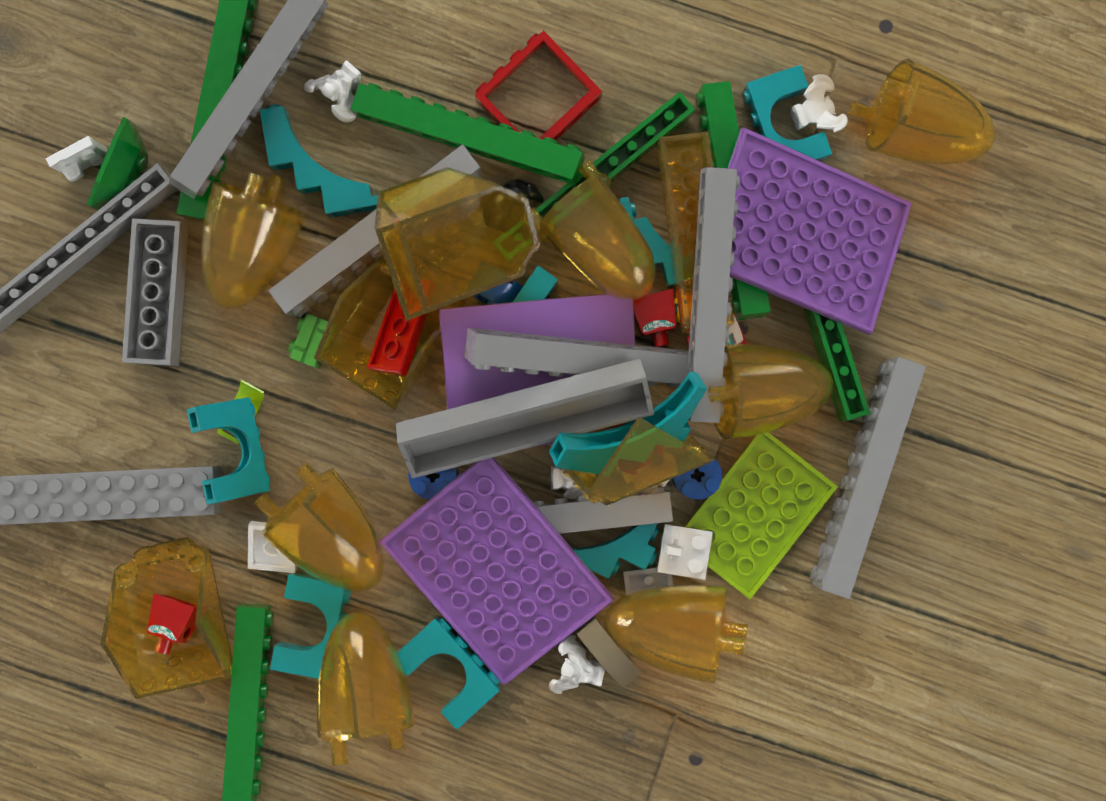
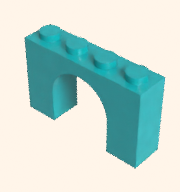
M801 64L746 83L743 89L744 92H742V98L745 105H749L751 110V124L754 128H757L760 135L820 162L832 155L825 131L800 140H788L778 135L772 127L770 120L772 107L778 102L804 94L809 87Z
M250 397L196 406L186 410L191 433L224 429L231 432L238 439L242 450L241 461L235 471L226 476L202 481L207 505L270 491V477L265 469V454L260 446V431L255 423V407L251 403Z
M298 572L288 574L284 598L307 602L317 606L326 618L327 631L322 642L314 646H300L285 642L277 643L274 646L270 670L328 680L331 674H335L338 660H335L336 650H340L342 644V636H339L340 628L345 626L347 618L344 607L345 603H349L352 591L348 589L349 582Z
M436 616L396 652L392 659L408 676L427 658L435 654H450L462 663L466 672V684L441 710L444 717L457 730L500 691L501 685L499 683L501 681L492 671L488 672L483 667L484 662L476 653L472 654L467 649L468 644L460 635L455 636L451 631L452 626L444 617L440 619Z

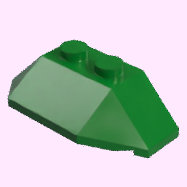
M122 117L120 125L115 132L93 185L91 196L86 204L97 210L137 180L141 171H144L147 166L148 153L138 129L133 122L125 117Z

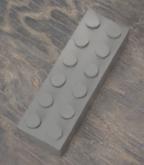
M132 218L122 352L123 363L179 367L189 226L180 221Z

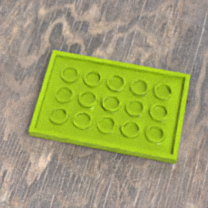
M761 428L722 477L719 489L704 500L684 527L713 532L707 566L743 595L751 599L838 486L767 430Z

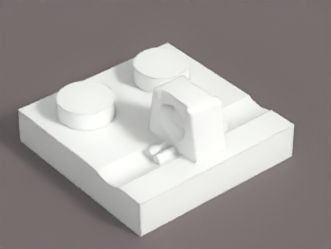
M87 136L45 159L51 168L64 174L70 182H74L84 176L82 170L90 166L102 164L108 149L90 136Z
M251 521L248 524V569L295 573L298 561L299 526Z
M664 524L657 572L705 580L713 532Z

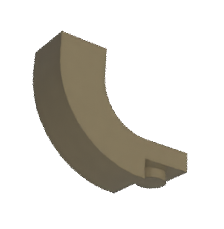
M596 616L576 630L577 635L593 656L623 688L642 673L631 657L611 637Z

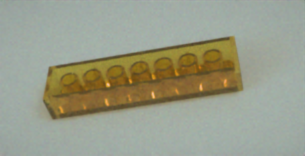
M708 132L660 137L657 144L682 333H689L691 324L700 173L702 168H713ZM728 292L731 313L727 317L726 327L730 328L734 324L731 294Z

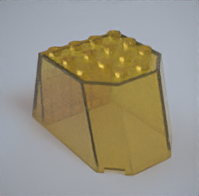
M446 167L378 192L374 229L406 321L522 277L533 252H537L540 246L528 199L497 183Z

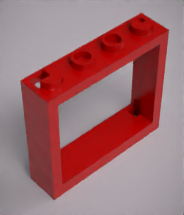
M543 30L539 35L537 33L534 34L527 41L528 45L522 51L517 50L510 57V62L505 67L500 66L493 73V78L488 83L483 82L476 89L475 100L498 125L500 123L511 126L513 131L519 132L487 97L544 45L589 91L539 138L544 140L545 137L557 141L602 98V90Z

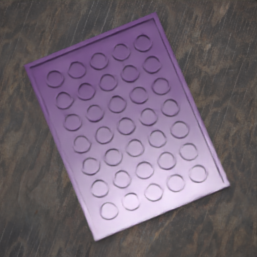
M743 127L740 130L727 168L737 169V175L740 177L739 189L735 192L738 212L734 216L733 226L736 227V238L732 242L731 252H734L733 267H730V277L867 335L872 334L912 203Z
M632 292L439 309L447 410L573 376L564 373L563 377L550 376L548 372L539 371L538 375L524 373V370L515 368V372H504L495 366H490V370L476 369L475 365H471L464 358L467 328L635 345ZM613 425V426H609V427H606V428H602V429L590 431V432H587V433H593V432L604 431V430H608V429H612V428H616V427H615V425ZM554 441L537 446L552 445Z
M494 457L473 463L379 541L382 547L503 685L514 679L614 601L611 593Z

